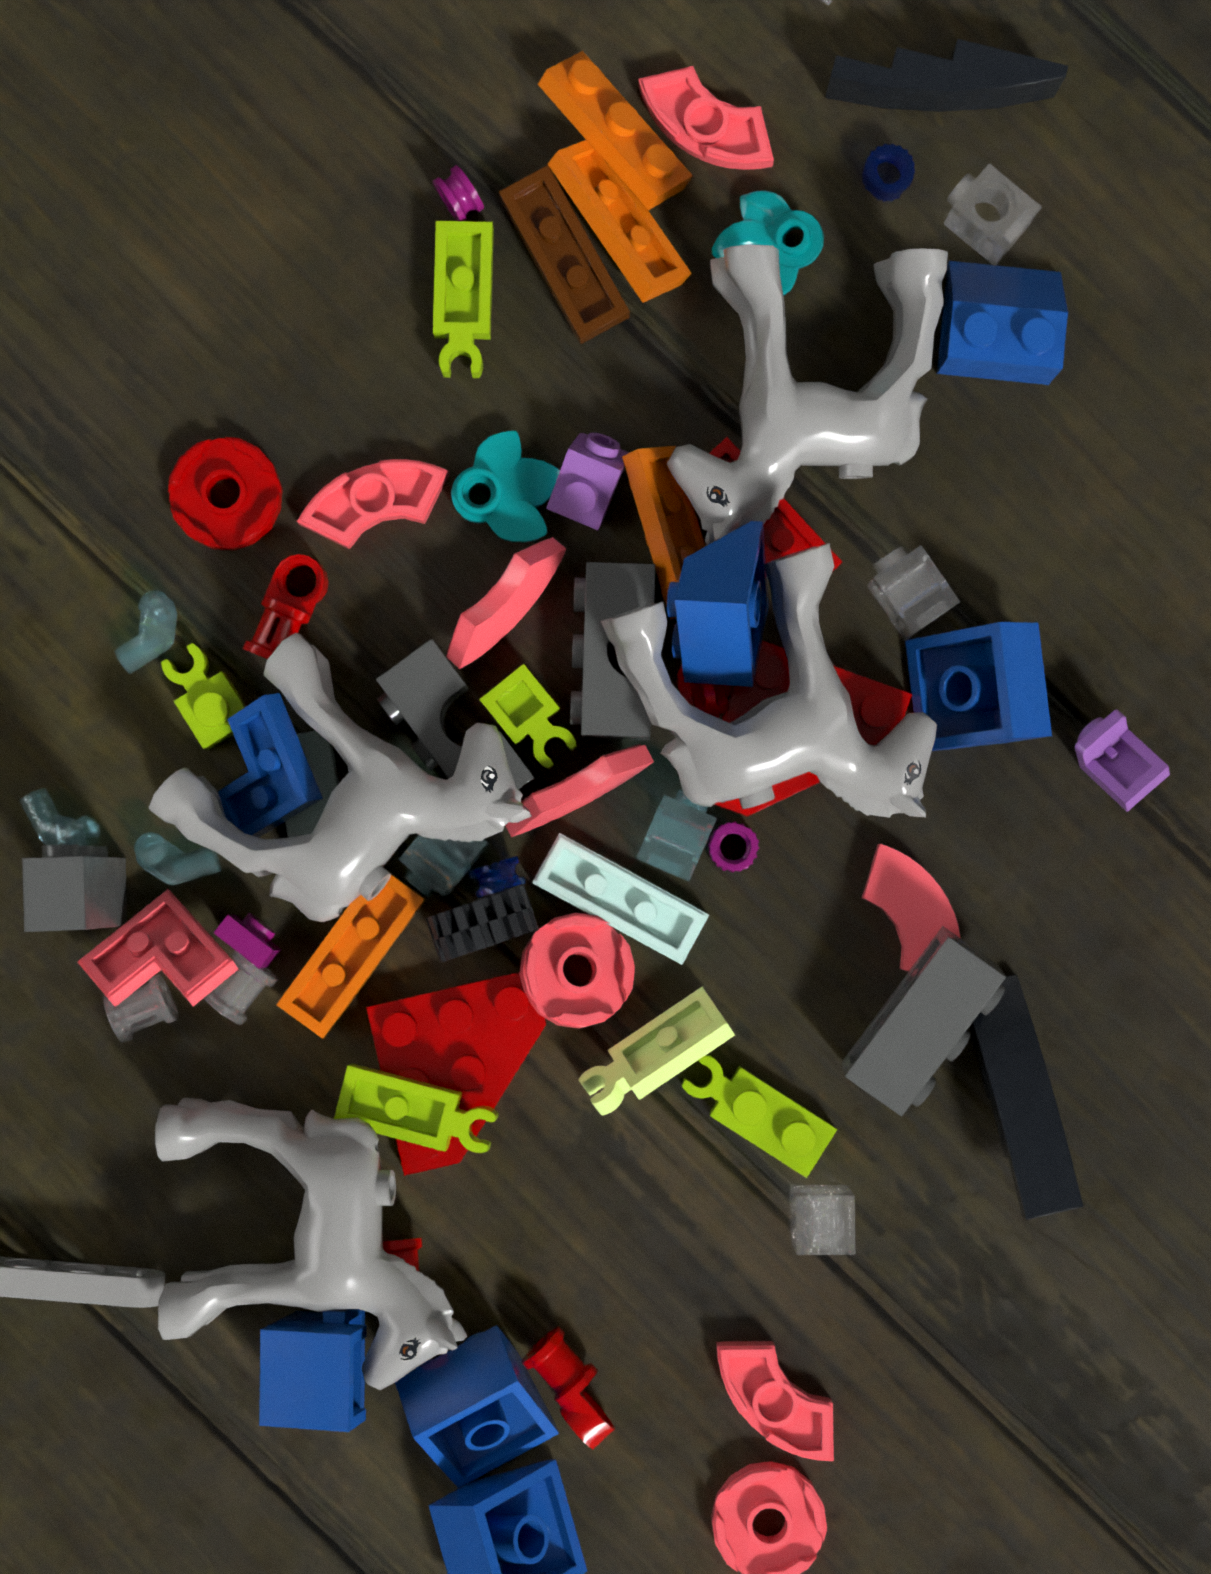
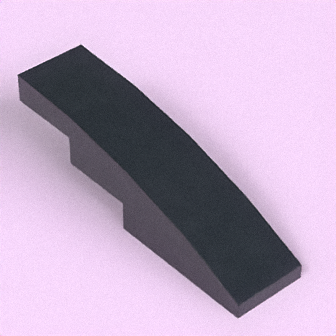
M957 39L949 59L897 47L890 68L836 55L825 98L883 109L934 112L995 109L1054 98L1066 77L1068 65Z
M1018 975L1006 976L1001 984L1005 987V991L998 1004L987 1015H983L980 1012L969 1027L986 1098L991 1100L1003 1154L1009 1160L1021 1215L1024 1219L1030 1220L1084 1206L1055 1095Z

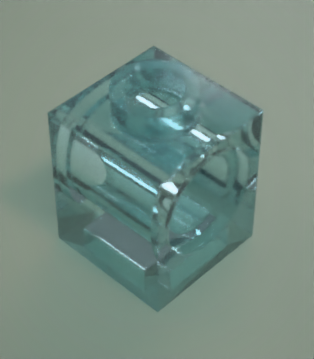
M678 790L675 799L663 795L635 859L689 882L717 818L706 813L708 807L692 803L681 790Z
M418 835L399 858V861L409 868L403 877L429 898L435 890L442 896H448L489 846L490 842L486 839H483V841H471L470 843L459 840L453 841L451 839L444 841Z

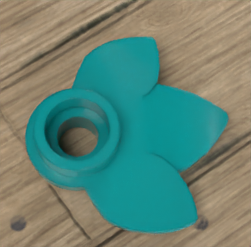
M755 191L740 197V210L744 220L734 223L723 230L712 247V255L715 258L724 257L723 250L732 246L746 244L773 245L779 249L780 278L784 296L793 288L799 268L811 264L821 253L824 244L822 227L811 214L800 210L792 211L785 200L774 192ZM795 229L802 230L804 238L801 244L796 247L786 246L785 238L787 234Z
M517 431L501 432L483 441L478 447L473 467L462 471L455 479L451 497L456 511L464 519L474 523H487L493 532L503 540L531 542L547 535L544 519L536 508L542 506L550 499L560 470L542 460L521 458L522 449ZM483 486L489 489L491 497L487 503L476 505L471 502L469 496L475 487Z

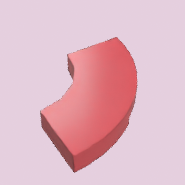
M693 66L638 79L642 100L650 116L660 130L675 145L688 154L704 162L729 169L750 170L773 166L774 158L761 106L737 107L718 100L702 86Z
M408 459L381 460L379 463L363 466L349 473L345 472L333 479L311 499L301 513L297 523L343 547L351 549L364 531L382 521L407 519L425 524L450 474L444 468L422 461Z
M552 537L514 553L504 574L488 591L486 596L460 614L447 649L446 658L461 669L482 656L505 637L531 609L545 590L561 563L566 548Z
M641 744L603 755L586 768L564 780L531 793L521 803L529 809L532 817L518 823L508 822L505 826L510 836L514 837L547 824L615 789L647 768L654 760L646 745L641 746Z
M877 844L862 899L881 908L893 922L902 946L900 969L910 971L942 926L961 938L959 926L948 898L934 878L907 855L883 844Z
M773 1341L716 1342L719 1368L726 1391L738 1412L747 1422L764 1436L767 1441L784 1451L803 1458L818 1461H834L833 1402L831 1398L808 1394L790 1382L778 1364Z

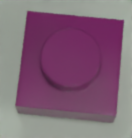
M248 913L244 919L238 915H227L214 931L215 935L259 969L268 967L281 951L277 945L270 941L276 933L251 913Z

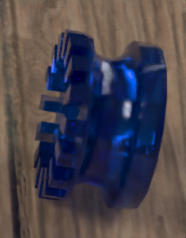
M518 856L501 860L498 864L495 862L492 865H485L469 871L471 878H476L480 884L479 889L476 891L477 898L526 883L524 876L521 877L516 873V866L520 863Z

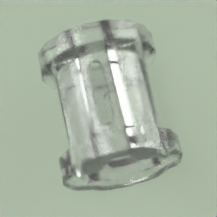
M235 951L232 957L238 970L204 997V999L220 1014L234 1023L242 1025L248 1018L245 1013L265 986L273 987L278 978L267 967L259 969Z
M160 974L153 976L149 979L148 984L139 987L116 1007L106 996L103 998L108 1020L117 1038L122 1043L131 1041L134 1033L161 1021L171 1023L179 1019L177 1007L170 989Z

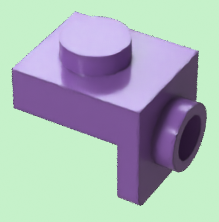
M579 433L568 448L546 509L599 530L605 519L621 474L625 470L622 456L629 452L620 449V444L616 440L604 434L590 433L587 435Z
M1118 709L1114 710L1105 719L1099 717L1091 721L1082 730L1075 745L1079 767L1126 812L1170 775L1169 766L1128 729L1126 717Z

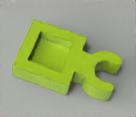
M191 643L187 646V649L194 659V665L189 672L179 673L175 664L169 659L162 661L161 665L164 674L169 680L184 686L187 693L176 699L174 703L202 748L208 751L233 735L227 719L245 708L246 705L226 673L221 671L209 678L207 675L209 669L207 655L200 647Z
M524 664L479 699L515 745L528 735L533 739L534 755L537 761L546 769L554 766L544 750L549 740L559 738L565 742L571 751L577 747L575 738L567 729L560 726H552L548 721L560 708Z

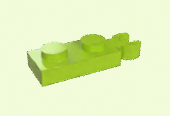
M436 221L433 335L437 339H449V343L443 347L439 355V366L444 378L451 377V363L458 356H466L472 361L471 374L473 378H480L483 372V360L479 349L474 345V339L491 340L494 236L492 222Z
M707 1054L698 1061L701 1064L710 1068V1081L705 1085L699 1086L684 1078L681 1082L683 1089L695 1098L712 1097L717 1100L709 1112L712 1118L807 1178L837 1129L741 1066L737 1068L732 1078L729 1079L723 1075V1070L714 1057Z
M351 1063L347 1065L334 1119L359 1118L369 1123L377 1134L444 1152L449 1148L451 1136L459 1138L461 1144L469 1151L484 1153L490 1149L491 1142L477 1138L472 1132V1124L477 1119L495 1122L499 1113L488 1106H476L469 1111L458 1109L462 1092Z

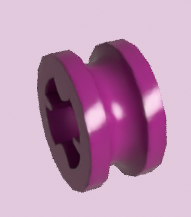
M455 165L450 169L451 175L449 178L441 179L437 177L433 180V185L456 221H467L466 214L469 211L474 210L479 213L484 209V205L468 177L459 166Z

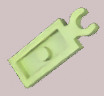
M700 987L608 1049L609 1054L614 1060L607 1066L592 1067L585 1071L578 1080L590 1096L604 1087L600 1093L594 1095L590 1100L601 1115H606L614 1111L621 1104L624 1094L630 1090L640 1100L735 1036V1034L704 988Z

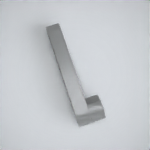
M0 1256V1297L144 1308L158 1306V1301L165 1284V1273L155 1269Z

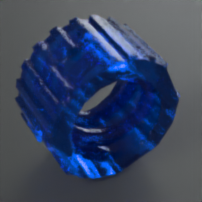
M884 144L881 147L878 146L875 151H871L863 168L862 181L865 189L874 195L877 200L893 201L894 199H899L901 194L910 187L914 178L915 163L912 160V155L908 154V150H904L900 145ZM889 162L895 165L900 172V179L892 184H884L877 173V166L879 164Z

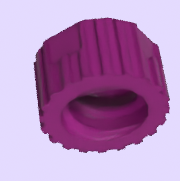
M734 821L733 823L727 822L725 825H720L717 830L715 829L712 832L713 835L709 837L710 842L707 847H709L708 855H710L711 861L715 863L716 867L722 868V871L728 870L734 873V871L740 872L743 869L749 868V865H753V860L757 858L756 853L760 847H758L759 840L755 832L753 833L751 830L752 828L745 827L743 823L737 824ZM729 834L740 835L746 842L745 854L738 860H729L721 853V841Z

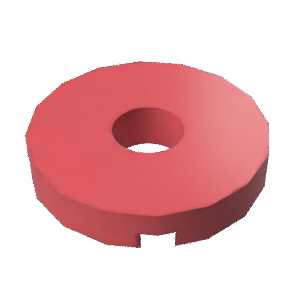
M572 913L553 918L533 933L522 952L519 975L523 990L539 1015L558 1026L580 1029L606 1021L627 1000L633 989L635 964L630 945L621 934H618L613 927L606 924L608 922L598 916ZM580 955L590 963L592 975L585 986H574L565 978L563 965L568 956Z
M773 1461L749 1464L730 1475L716 1494L711 1514L716 1547L726 1564L742 1574H801L809 1569L817 1558L816 1554L820 1550L827 1532L824 1504L811 1480L794 1467ZM764 1509H776L785 1517L784 1527L773 1536L761 1535L753 1527L755 1516Z

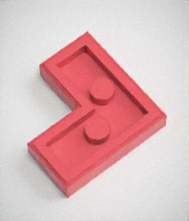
M169 889L77 961L114 1007L124 1001L160 970L163 971L194 1007L238 970L234 961Z

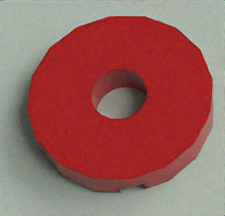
M240 438L207 439L194 444L180 456L169 476L168 492L170 493L169 502L173 518L192 540L210 549L234 551L253 545L272 529L281 511L283 488L276 467L258 447ZM224 479L236 481L240 487V495L237 502L228 508L215 507L210 498L213 486L218 481Z

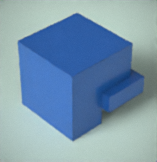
M340 1309L323 1312L295 1311L260 1329L259 1426L350 1432L366 1420V1408H364L365 1381L362 1372V1364L365 1360V1338L367 1337L365 1311L360 1309Z

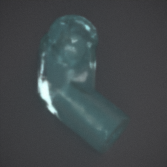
M149 591L141 597L138 605L140 610L139 635L114 650L118 660L129 674L167 651L174 643L177 610L174 602L162 591Z
M46 788L33 791L19 800L38 838L45 845L91 846L100 839V828L92 817L84 815L75 820L59 815Z
M154 832L141 835L134 844V852L138 864L145 871L167 885L181 884L221 871L217 852L206 847L184 853L166 839H163L160 834Z

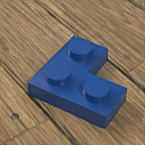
M280 693L263 695L227 719L249 771L218 791L225 817L228 821L245 834L259 838L323 799Z

